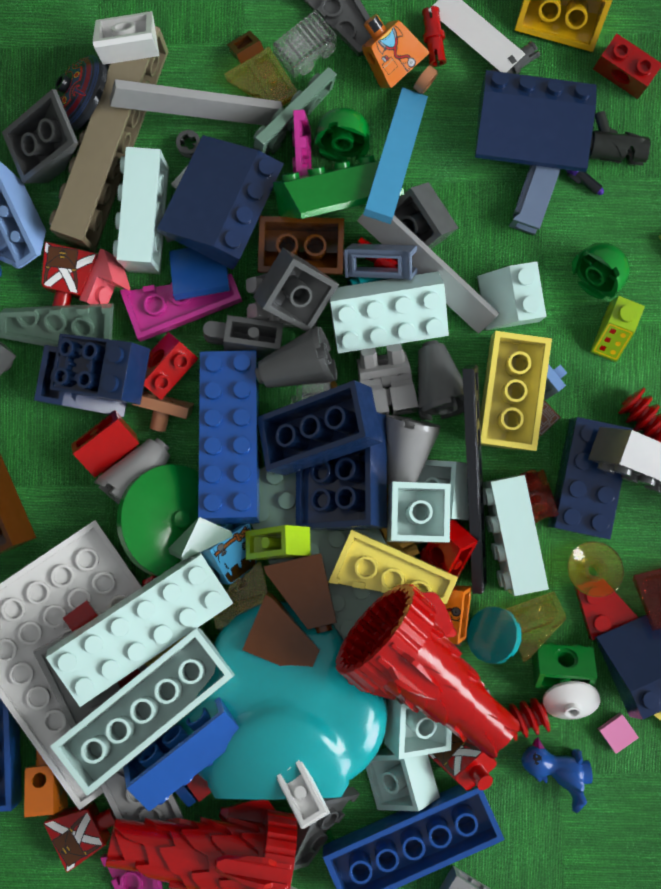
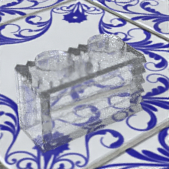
M314 10L308 17H305L304 20L300 21L299 24H296L295 27H292L290 31L273 43L274 54L293 78H296L299 74L304 76L314 68V62L321 57L324 59L328 58L335 51L337 35L321 15Z

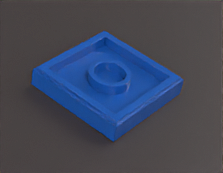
M191 248L169 251L175 301L230 291L228 268Z

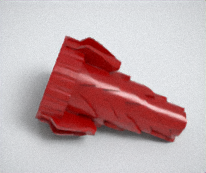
M413 584L397 585L388 590L368 607L349 631L337 655L336 670L348 680L349 684L354 685L361 692L392 700L397 697L416 713L421 711L435 723L439 722L446 726L463 742L468 739L489 758H497L499 750L503 749L512 740L514 734L519 731V722L487 692L484 687L485 684L480 680L476 670L461 657V651L447 639L455 637L457 631L444 603L435 592L422 593Z
M253 800L221 807L219 812L221 821L204 817L200 818V822L181 818H172L165 821L145 818L144 822L116 819L110 838L105 867L142 873L148 878L169 883V888L290 889L297 846V819L292 813L276 811L269 800Z

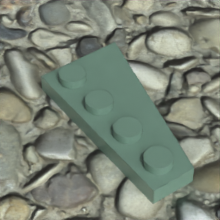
M329 67L322 74L316 73L304 91H297L292 97L290 104L285 109L281 107L274 114L272 122L267 127L262 125L256 131L253 137L255 139L253 149L268 154L270 151L274 155L281 147V143L287 134L286 132L289 131L292 134L294 130L293 110H305V113L310 115L333 89L337 74Z
M114 303L3 308L0 312V338L55 347L58 346L60 333L112 340Z

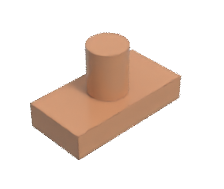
M143 390L141 404L132 405L153 410L150 429L165 432L169 415L187 419L192 414L194 403L167 396L160 400L152 392Z

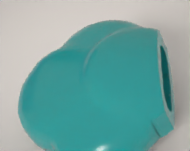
M280 601L320 649L313 667L279 666L243 651L261 604L238 614L222 628L213 645L235 676L175 724L181 725L188 735H191L194 731L186 724L187 718H190L191 723L195 722L201 717L203 708L207 709L210 718L214 717L219 713L215 700L220 697L239 726V729L229 741L226 751L213 761V765L205 767L198 773L200 777L207 781L208 787L215 799H286L278 783L277 775L281 774L287 784L296 779L301 774L296 765L298 760L305 765L323 798H338L343 795L349 785V780L361 773L374 759L386 732L388 720L386 700L381 696L361 692L354 685L349 684L348 680L336 670V658L344 640L333 624H331L333 630L317 633L315 628L307 629L288 602ZM217 665L213 676L201 689L196 698L224 676Z

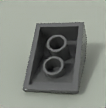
M56 89L50 90L2 131L22 183H49L65 171L78 145L77 138Z

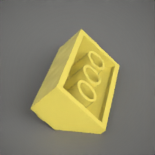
M495 331L491 335L480 413L481 445L537 451L552 338Z

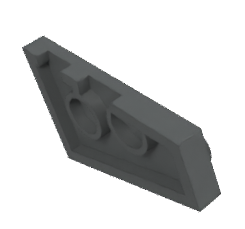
M354 787L346 788L341 797L323 798L330 814L305 829H301L298 824L294 870L309 866L328 839L325 833L335 823H340L345 816L342 810L348 801L355 802L360 795Z

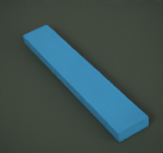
M402 87L364 209V216L391 224L428 96Z

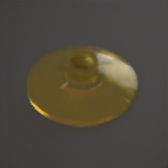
M586 542L579 545L569 557L567 567L570 580L582 593L592 597H604L616 591L621 585L624 577L623 563L618 553L610 546L601 542ZM589 567L596 569V576L589 573Z

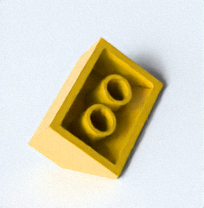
M523 0L515 31L593 52L612 0Z

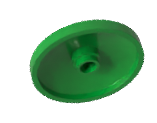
M162 465L152 468L137 476L129 484L121 497L117 511V531L121 545L130 560L138 568L152 576L158 577L182 561L171 555L168 548L198 519L199 472L182 465Z

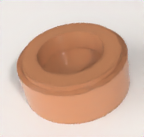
M429 65L420 75L413 89L420 94H424L437 77L438 71Z

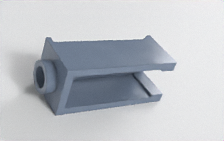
M530 165L513 214L515 218L509 227L531 235L536 234V231L541 227L560 169Z
M352 243L343 252L345 278L369 277L411 280L417 274V267H412V256L417 251V245ZM357 257L398 259V268L357 267Z

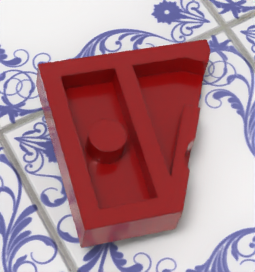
M598 578L574 585L590 640H596L595 636L639 618L604 579Z

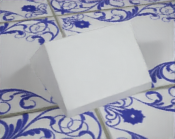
M152 11L95 21L93 46L102 64L106 65L160 56Z

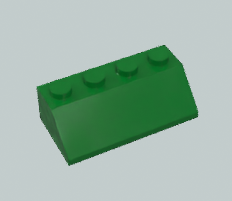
M374 155L359 157L358 163L351 165L350 161L333 163V169L325 170L324 166L310 168L307 175L299 176V172L283 174L282 180L273 182L279 216L304 219L366 204L379 160H375ZM403 187L401 189L400 195L404 194Z

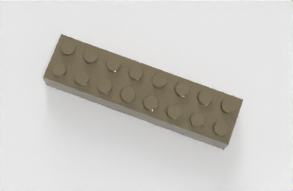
M155 26L160 56L107 64L108 74L103 94L96 109L88 119L89 123L86 131L83 130L80 134L78 142L80 148L77 156L73 157L70 161L69 178L67 183L61 186L58 208L53 210L49 220L50 230L66 244L92 253L96 252L118 192V186L121 184L124 175L120 171L121 156H125L126 147H134L147 112L110 107V95L115 79L157 85L169 52L161 29Z

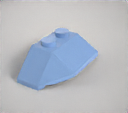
M0 161V260L15 268H22L41 255L46 229L22 180Z

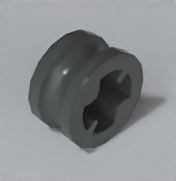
M193 130L180 132L176 138V145L180 154L185 158H192L200 137ZM184 140L196 141V143H193L194 148L189 150L187 146L182 147V145H185Z

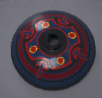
M98 54L87 55L72 64L64 74L58 77L55 83V89L58 92L74 133L82 128L91 117L105 88L108 66L107 64H102Z

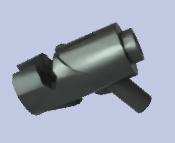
M605 111L595 114L599 131L592 132L589 159L611 161L620 164L626 157L629 165L643 166V162L646 163L648 160L650 138L630 132L619 134L616 130L610 128Z

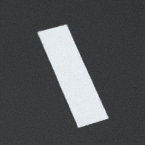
M438 0L433 5L440 9V21L500 72L507 73L525 55L522 50L464 1ZM511 55L517 60L514 64L508 59Z

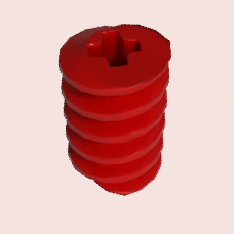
M642 387L621 403L623 406L619 414L629 413L630 415L625 422L627 424L634 421L637 422L633 431L643 430V435L661 442V413L656 415L660 406L658 404L648 406L653 398L650 395L641 397L646 390Z
M531 698L529 707L522 700L519 702V710L513 703L509 704L508 711L518 720L519 731L522 732L525 738L529 737L530 728L533 729L536 735H539L541 725H543L547 732H550L548 715L542 701L540 704L536 698ZM518 732L513 736L514 741H518Z

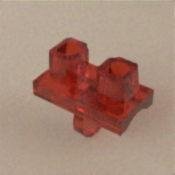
M531 469L521 473L520 475H525L535 524L544 518L559 515L545 471L540 470L537 472L535 469Z

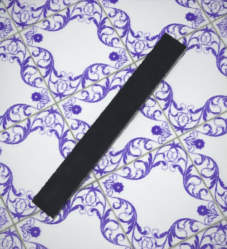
M474 364L466 365L462 372L470 534L478 540L471 554L472 594H483L487 585L479 377L478 366Z

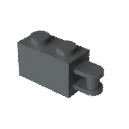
M227 315L226 323L217 321L206 322L203 326V333L206 342L223 345L224 351L256 350L258 358L263 359L281 348L284 323Z

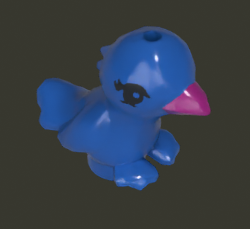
M537 737L533 741L532 746L528 747L522 755L524 769L534 776L538 782L543 780L547 783V776L551 775L559 785L571 794L572 811L575 813L580 812L587 804L583 792L584 784H591L593 780L590 762L583 760L582 751L579 749H573L571 756H555L543 746L539 737Z

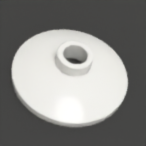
M567 681L549 688L543 696V705L546 711L556 718L579 719L592 714L599 707L600 694L595 687L588 683Z

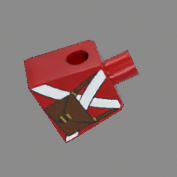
M45 242L42 287L49 292L55 293L52 306L70 305L72 297L80 299L98 254Z
M453 732L451 751L428 754L434 762L467 791L471 790L475 785L479 790H486L493 782L489 772L496 767L497 762L495 758H489L468 739L463 742Z
M91 801L80 810L77 806L70 807L50 815L43 824L66 873L106 845L110 838L107 828L114 826L116 820L111 808L100 813L96 803Z

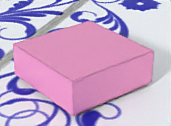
M618 713L597 728L616 754L639 738L621 713Z

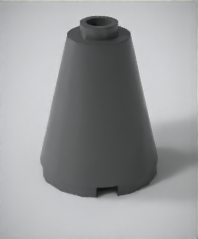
M315 327L258 361L255 373L259 383H264L267 388L331 383L337 380L336 364L334 359L331 360L329 353L331 348L322 328Z
M437 340L425 342L422 348L418 350L419 418L432 421V415H440L441 419H447L464 413L463 379L445 344L439 343Z

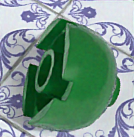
M332 109L319 120L315 133V146L319 147V153L330 160L341 162L347 161L346 157L356 156V161L359 157L365 156L370 148L369 124L361 113L353 109Z
M600 242L586 247L575 256L572 261L573 275L578 274V277L582 280L578 284L587 294L603 300L605 297L613 298L620 292L628 281L630 265L627 257L618 247L610 243Z

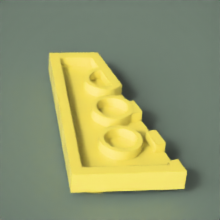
M352 529L328 583L380 591L381 593H386L397 585L408 583L413 584L422 593L435 592L442 602L447 604L458 577Z

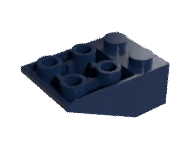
M60 333L50 390L140 405L150 348L133 342Z
M44 345L34 401L108 415L116 410L121 417H125L127 403L50 390L57 347Z

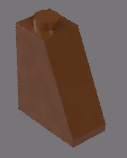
M321 553L264 566L267 576L307 629L315 628L317 633L333 630L331 624H336L337 619Z
M267 591L243 651L279 666L313 667L320 649L290 615L284 605L272 593Z

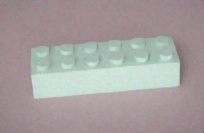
M198 553L177 563L47 649L46 659L79 707H81L194 629L232 605L233 602L202 554Z
M196 628L50 747L86 796H88L223 686L235 674L201 628ZM217 665L224 676L196 698L201 689L213 676Z

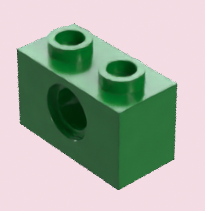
M550 642L536 645L532 656L534 688L549 689L556 684L567 681H581L594 686L598 677L593 647H584L580 644L570 646L555 645Z

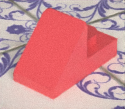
M104 249L99 250L95 264L80 296V301L88 305L108 304L115 286L130 291L125 269L116 260L117 257H114Z

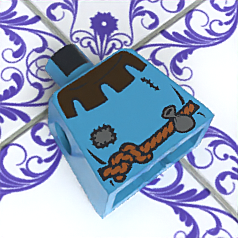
M222 524L221 527L230 530L233 537L200 553L220 583L230 584L232 591H240L247 586L244 574L255 567L257 560H246L245 531H250L251 526L250 524Z

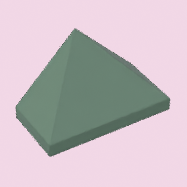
M199 517L168 550L171 555L184 561L233 537L230 530Z

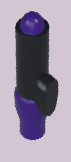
M566 170L567 176L578 185L582 183L595 195L604 194L603 186L586 172Z

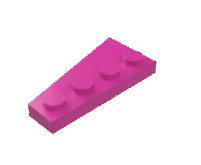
M228 274L230 291L176 301L173 296L172 282L170 283L171 285L158 287L150 285L143 286V289L120 290L137 339L140 342L243 302L232 274Z

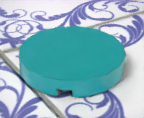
M486 607L478 611L471 619L467 629V642L471 652L477 659L489 664H502L506 662L505 660L516 654L521 643V627L510 611L500 607Z

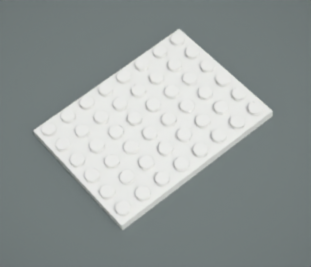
M96 520L0 583V698L79 810L100 796L103 791L101 787H98L86 796L50 747L71 730V727L33 652L35 649L72 632L63 620V617L86 600H88L97 614L100 615L142 587ZM143 664L138 669L142 672L147 666Z

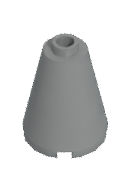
M386 416L387 485L391 482H417L440 433V425L423 420L420 422L404 416Z
M158 438L154 441L148 439L100 475L94 483L100 485L99 488L119 504L124 491L137 476L152 468L167 464L170 458V454L167 451L170 448Z

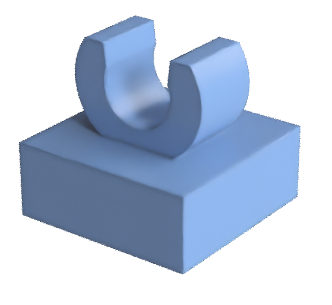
M548 364L545 400L566 386L561 378L567 372L561 364L555 369H552Z

